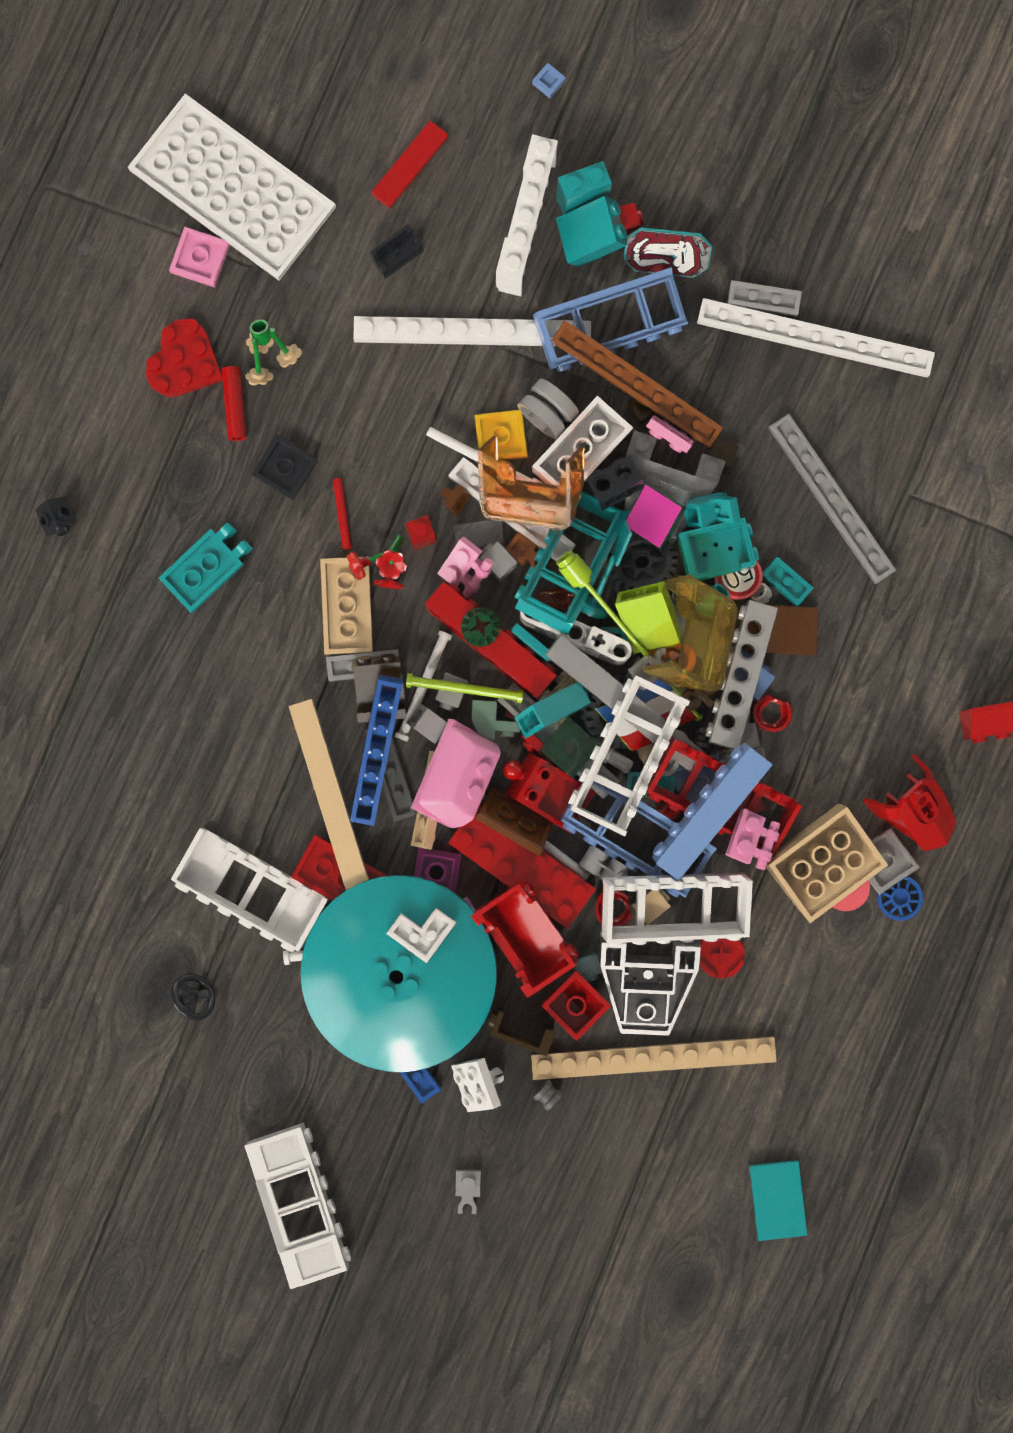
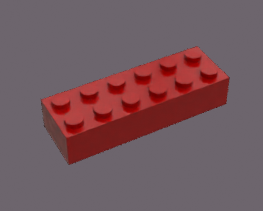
M443 582L425 603L427 611L518 687L524 689L523 691L537 702L540 696L555 681L557 675L554 673L556 669L545 660L543 663L537 660V653L527 645L524 647L517 643L518 638L508 629L505 632L500 629L497 639L488 646L477 647L468 643L462 635L461 622L464 615L470 610L481 607L471 598L468 601L462 597V591L453 583L447 585ZM477 617V626L470 631L479 630L483 637H485V627L490 622L482 623Z
M479 805L473 820L459 827L448 843L509 887L514 886L520 881H523L525 884L529 882L536 892L535 898L546 914L568 929L596 889L544 851L538 856L478 821L476 817L481 807Z

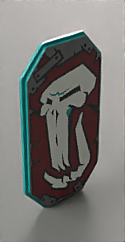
M641 227L626 237L627 246H625L623 260L635 272L656 273L672 267L673 276L694 278L709 268L712 245L701 233Z

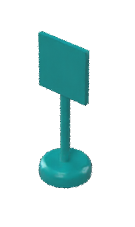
M624 520L611 550L612 556L596 590L599 596L602 594L614 563L615 566H619L632 536L627 520ZM587 596L580 610L582 613L597 619H605L608 615L595 597Z

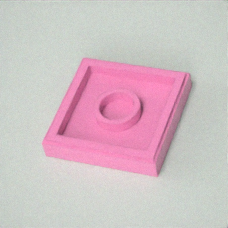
M184 227L169 271L172 274L216 287L230 244L224 239Z

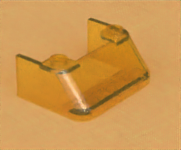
M692 575L662 580V582L665 581L667 589L677 594L676 610L681 617L687 620L678 662L667 661L663 664L644 666L643 672L671 686L708 692L720 690L724 684L737 618L735 602Z

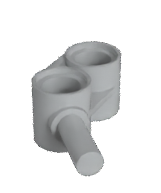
M590 845L579 863V866L593 875L599 876L601 880L602 877H629L628 867L612 857L610 858L603 851Z

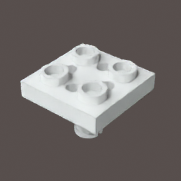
M485 1058L458 1062L452 1065L453 1077L459 1086L462 1103L466 1107L467 1112L489 1110L501 1106L494 1086L504 1080V1075L497 1077V1075L502 1073L500 1068L495 1067L489 1071Z

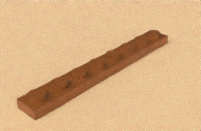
M564 320L550 341L705 447L710 448L723 427Z

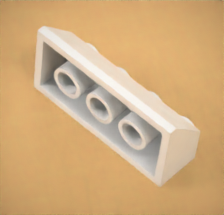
M597 396L532 466V472L549 488L569 499L628 435L633 427Z

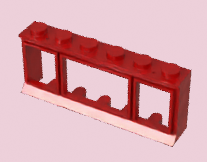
M671 736L670 743L662 754L658 763L659 766L656 772L653 773L646 792H648L647 797L658 803L663 800L669 803L668 807L681 813L682 810L685 811L693 803L685 798L703 766L717 771L726 763ZM675 751L696 761L678 795L657 785ZM759 781L752 791L754 793L745 809L753 812L762 796L785 807L777 821L780 824L778 830L779 837L777 842H774L771 850L774 857L802 805L790 796ZM727 820L718 833L723 835L726 832L732 835L736 824ZM759 837L756 848L762 849L765 839Z

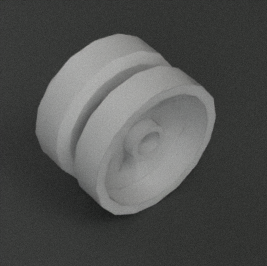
M539 379L531 388L533 396L525 395L517 407L541 432L553 439H558L565 431L564 423H571L577 417L579 411L575 404L561 390L550 382Z

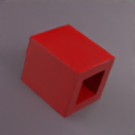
M635 203L620 206L621 214L619 216L621 223L626 229L627 236L639 229L643 224L641 210L637 211Z
M428 515L405 523L414 550L437 543Z

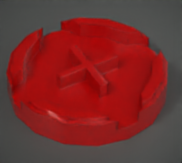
M718 938L714 942L700 940L699 965L705 973L715 978H728L739 972L745 960V949L741 940L732 941L726 938Z

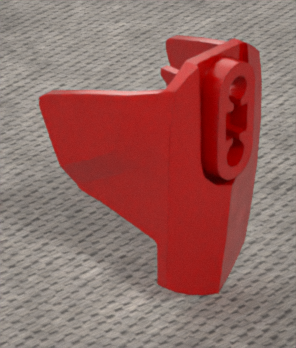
M913 754L911 757L923 773L924 779L918 781L908 774L906 777L915 785L900 800L888 792L886 794L888 805L867 797L862 801L877 818L887 821L910 837L921 850L928 851L948 844L955 828L956 819L943 790L936 781L935 775Z

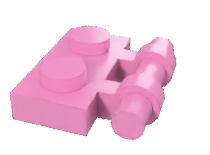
M654 415L646 426L650 429L649 433L658 439L663 437L670 442L669 446L679 453L682 451L687 453L694 442L686 436L685 432L682 430L679 432L670 426L669 422L664 418L661 420Z
M462 537L437 574L448 583H453L457 587L463 583L465 589L462 595L465 598H470L473 593H477L483 578H487L490 574L493 561L485 558L482 562L478 558L482 550L467 538ZM471 568L475 570L473 577L468 574Z
M741 809L725 855L745 864H750L752 858L755 857L758 859L756 868L765 870L767 862L771 861L773 855L771 853L773 844L777 842L779 837L778 830L780 824L771 821L769 828L766 829L763 827L765 817L747 809ZM760 836L765 838L762 849L756 848Z

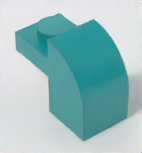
M724 492L702 495L682 503L688 527L704 528L715 522L736 523L741 520L737 497L727 496V493Z

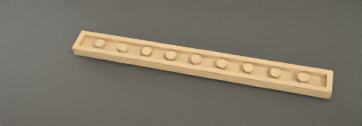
M771 1036L548 1053L547 1057L541 1054H531L533 1080L771 1063L776 1062L775 1037Z

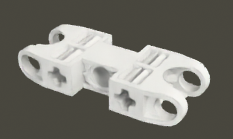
M520 611V621L524 626L555 640L562 635L574 646L581 649L582 652L605 662L619 666L626 663L631 656L632 649L627 641L599 628L590 627L575 620L572 628H578L582 633L581 638L575 640L570 638L569 634L566 635L534 618H527ZM596 640L600 641L599 646L594 645ZM621 648L625 652V657L619 658L615 656L613 650Z

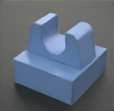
M547 63L533 79L532 84L551 99L566 82V77Z

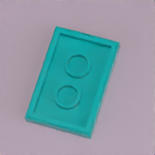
M788 1160L749 1165L758 1241L808 1236L799 1161Z

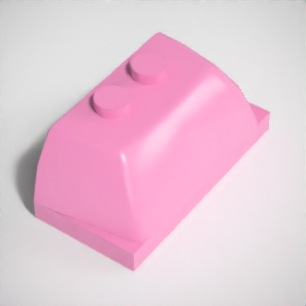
M448 719L411 808L450 828L461 827L472 821L500 757L501 751L498 745L454 719Z

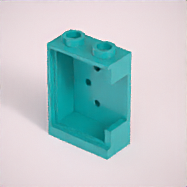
M745 517L740 518L741 520L736 523L723 522L678 534L676 538L688 584L751 569L757 565L756 561L759 560L756 546L752 547L750 539L753 537L752 527L750 523L746 524Z

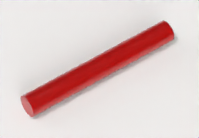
M342 478L333 479L342 549L350 550L352 549L343 482Z

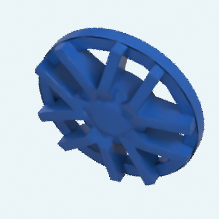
M908 876L904 878L906 880L904 889L900 888L899 881L896 883L895 888L893 886L890 888L892 890L890 895L885 892L880 895L877 893L879 909L885 916L893 920H908L914 917L921 909L923 903L922 890L918 883ZM910 882L916 890L908 891ZM918 893V900H910V894ZM881 895H884L889 899L882 903ZM891 903L893 907L887 912L884 907ZM909 903H918L914 911H912ZM905 906L909 912V915L904 916L902 907ZM896 909L898 910L899 916L891 915Z

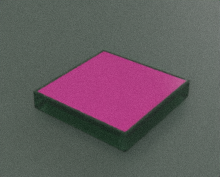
M645 483L625 520L628 521L632 532L658 549L664 550L687 507L651 484Z

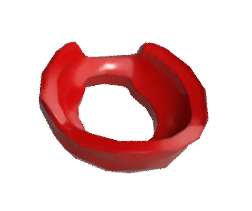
M769 694L763 696L753 706L754 721L764 731L778 732L785 729L791 722L792 710L788 702ZM769 702L780 706V718L775 723H768L762 717V710Z
M616 890L614 891L613 899L623 901L625 912L619 917L613 918L612 926H625L631 919L629 897L624 892ZM603 893L599 895L595 905V914L601 924Z

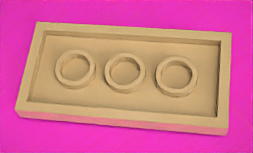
M347 558L320 559L324 654L342 655L373 652L369 566L364 567L366 576L358 580L355 574L351 572Z

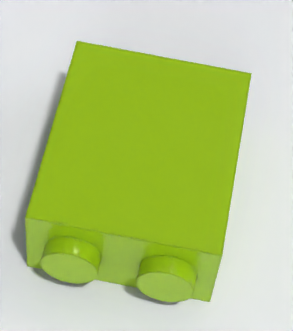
M665 581L618 592L615 605L620 619L646 652L661 647L670 648L680 643L682 628ZM628 638L633 653H640L638 648Z

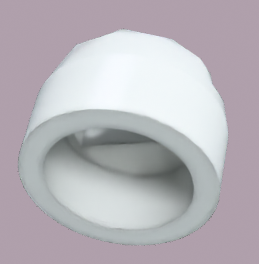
M761 583L759 589L751 598L758 603L765 604L772 597V591L767 585Z

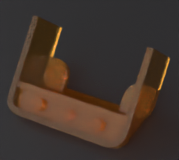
M492 436L478 450L481 513L490 520L559 530L568 528L574 520L584 486V448L579 447L566 461V471L560 476V485L516 480L515 467L509 461L498 459L497 437Z

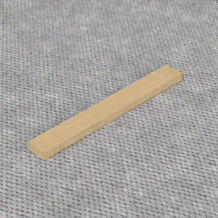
M313 699L289 706V710L345 889L348 890L359 883L369 880V876L352 822L350 821L349 812Z

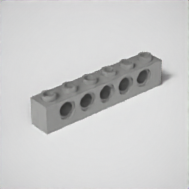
M751 600L746 603V606H741L738 615L741 624L739 629L735 628L731 640L732 643H735L733 652H728L725 666H728L726 676L722 675L719 682V689L722 692L720 699H715L712 713H715L713 723H708L705 736L709 737L707 743L732 750L740 745L778 608ZM754 622L758 625V634H751L748 631V623ZM747 645L752 649L753 653L750 658H746L741 654L742 646ZM736 669L745 671L746 679L744 681H738L735 678L734 672ZM730 692H735L739 695L740 700L737 705H733L728 701V694ZM724 715L730 716L733 720V725L729 729L721 724V718Z

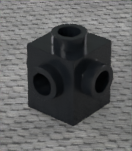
M66 496L47 499L35 509L39 523L43 527L46 536L56 534L58 537L66 535L70 532V528L77 523L75 513Z

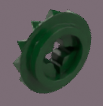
M484 607L473 608L464 615L461 622V632L465 640L471 645L477 647L488 646L497 639L500 633V622L493 611ZM477 617L482 623L490 622L485 627V637H483L479 630L470 631L477 626Z

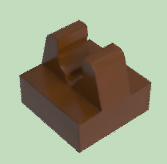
M456 485L453 490L444 487L440 493V496L444 497L446 508L456 516L460 515L471 498L467 491L459 485Z

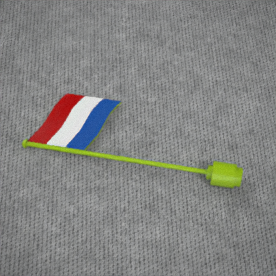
M572 551L562 555L556 564L559 566L558 570L572 587L576 588L579 586L583 588L585 586L643 656H650L589 584L592 579L590 577L592 571L581 557ZM661 669L660 672L663 676L653 684L681 697L682 693ZM638 688L635 694L657 714L667 720L675 702L648 689L641 690ZM604 705L595 708L607 723H612L615 715L611 714L612 709ZM684 709L678 726L691 720L701 721L703 715L702 713L699 714L695 709ZM623 719L616 734L631 751L652 743Z

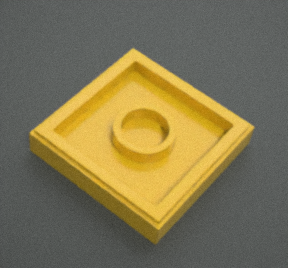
M520 410L475 415L479 452L496 461L527 458L523 415Z

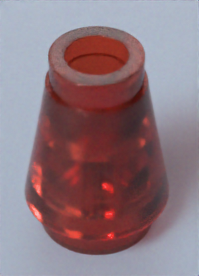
M564 588L541 590L540 602L567 612L576 594Z

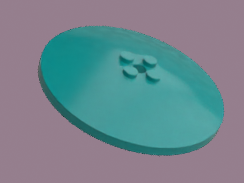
M390 875L373 878L351 887L335 898L324 909L311 928L305 943L301 961V985L304 1000L312 1020L333 1047L348 1058L364 1066L389 1072H408L429 1068L451 1058L473 1039L485 1022L493 1002L497 983V966L490 936L484 931L485 926L483 924L477 926L471 915L474 913V910L469 904L450 889L434 881L409 875ZM436 908L456 922L427 963L386 934L401 913L421 928ZM394 970L400 971L403 974V981L394 983L390 979V973Z

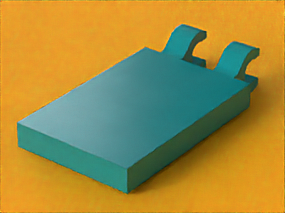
M228 522L217 533L210 529L159 577L190 613H194L245 565L240 559L253 549L245 540L241 541L233 550L224 543L237 532Z

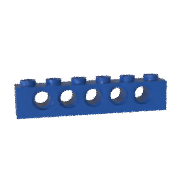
M379 674L350 818L351 822L372 826L375 824L403 679Z

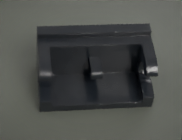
M407 224L371 250L370 256L372 262L386 279L421 254L423 249L420 240L415 238L411 227Z

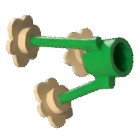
M261 319L254 321L250 325V338L246 340V344L250 346L249 350L254 354L255 368H252L250 373L245 375L250 385H265L267 381L273 379V374L268 369L261 368L259 355L260 352H268V348L274 344L273 339L281 348L280 354L276 358L281 367L295 364L297 358L302 355V350L296 344L285 346L278 337L275 328H269L267 321Z

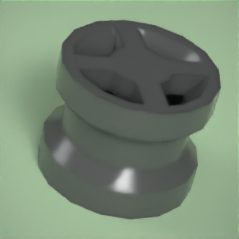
M548 1079L539 1087L532 1098L540 1101L543 1104V1108L548 1111L560 1099L563 1092L560 1089H555L552 1086V1082Z

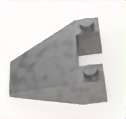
M634 430L625 458L630 456L643 479L644 487L645 485L649 486L682 507L666 536L669 544H673L678 534L687 526L682 503L702 495L711 494L719 482L725 461L702 454L694 475L650 461L657 438ZM624 472V479L631 476L630 473ZM642 490L624 499V511H629L625 520H627ZM631 530L633 536H637V533Z
M600 935V966L620 1033L669 1036L699 970L701 949L699 939H694V942L691 943L673 940L672 956L626 954V942H623L620 946H613L606 943Z

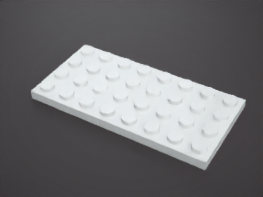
M184 94L128 166V169L220 238L227 241L232 247L279 281L336 208L334 202L186 94Z

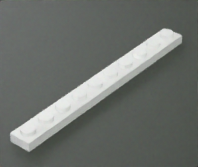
M705 298L702 300L697 324L927 378L930 375L935 352Z
M354 316V342L542 346L534 320ZM564 320L545 321L551 340ZM565 320L574 327H576L574 321ZM583 321L586 334L591 338V321Z

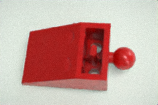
M528 753L522 765L514 760L507 762L503 772L512 782L505 795L566 830L562 827L564 822L561 821L560 817L569 805L568 802L573 791L578 790L582 783L531 753ZM589 789L581 808H587L595 794L593 790ZM574 812L571 817L579 821L582 815Z

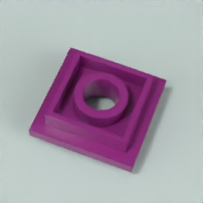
M418 848L414 876L434 881L456 893L462 854ZM435 865L442 867L444 872L442 878L438 880L433 879L429 873L431 867Z

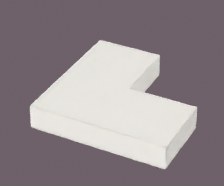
M436 908L421 928L401 913L386 934L427 963L456 922Z

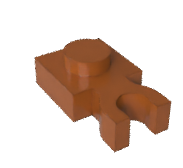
M518 532L505 550L522 566L529 562L531 566L536 567L534 559L537 555L536 550L538 546Z

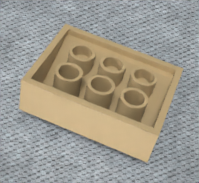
M838 803L780 846L774 857L772 856L771 861L767 862L766 868L807 921L811 923L887 867L888 864L848 807Z

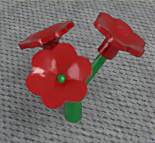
M396 535L387 550L369 558L363 557L360 559L356 552H350V554H347V559L351 572L355 574L358 580H361L366 576L364 567L369 566L370 562L376 560L379 574L385 577V579L374 581L373 584L381 588H404V584L394 580L407 568V564L403 561V554L398 552L404 542V538L401 535Z

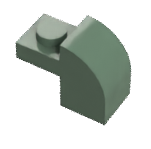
M473 700L472 722L475 730L481 736L495 741V732H500L501 737H514L515 733L520 732L517 722L496 721L497 701Z

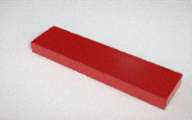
M429 121L372 190V196L391 209L447 141L449 135L432 121Z

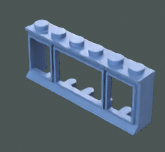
M672 267L534 313L533 318L550 370L557 368V371L561 372L570 369V364L578 360L569 354L559 358L556 357L545 321L571 313L576 328L586 334L579 310L632 292L635 293L645 329L602 343V346L615 354L616 348L624 346L625 350L638 346L637 341L646 339L648 343L660 339L661 333L668 331L669 335H673L683 331L682 326L687 325L688 321L686 320L675 285ZM665 282L676 319L653 326L642 289Z
M593 781V785L616 798L604 819L611 822L623 803L626 805L629 797ZM642 801L639 802L637 812L667 831L676 823ZM571 804L567 806L560 817L561 821L564 822L562 827L573 834L576 831L585 835L584 841L594 847L597 843L605 848L604 853L615 860L618 856L626 861L624 865L634 872L640 869L646 873V876L665 875L661 873L662 868L659 865L655 864L652 867L603 837L607 827L599 825L595 832L571 817L574 813L570 810ZM710 843L706 846L690 874L701 873L711 855L716 851L717 848ZM671 888L665 889V891L678 898L679 894L686 898L691 888H684L682 890Z

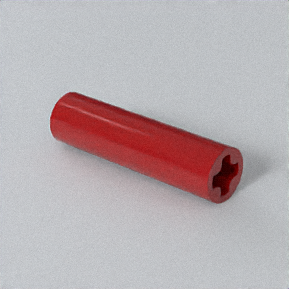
M228 366L221 369L227 436L229 441H242L247 439L241 369L237 366Z

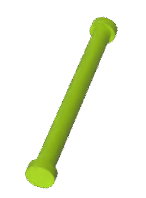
M408 673L406 688L416 686L517 700V703L521 704L524 690L519 689V691L414 677L410 673Z

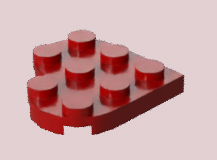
M180 319L163 328L161 332L162 350L148 358L146 362L147 380L154 391L167 397H177L222 381V374L209 337L196 320Z

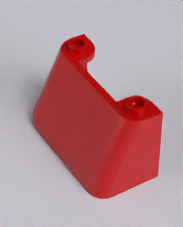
M520 881L477 908L471 917L477 926L480 924L487 926L484 931L486 933L490 932L517 971L516 977H521L524 985L520 988L528 998L577 965L576 958L579 955L572 944H567L535 898L536 892L529 882L525 884L523 881Z

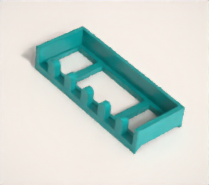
M579 488L569 499H565L563 506L566 507L565 511L559 510L553 522L557 525L555 531L549 530L544 542L548 543L546 548L540 547L534 559L538 562L536 567L530 566L524 578L528 580L526 587L521 585L515 595V598L518 599L515 609L568 635L590 591L585 586L583 588L579 586L573 588L566 578L545 568L567 524L602 542L589 567L592 571L590 576L592 579L589 584L593 586L629 511H621L613 506L602 511L594 496ZM578 505L611 522L607 533L573 517L572 514L576 506ZM540 577L576 594L566 614L530 597Z

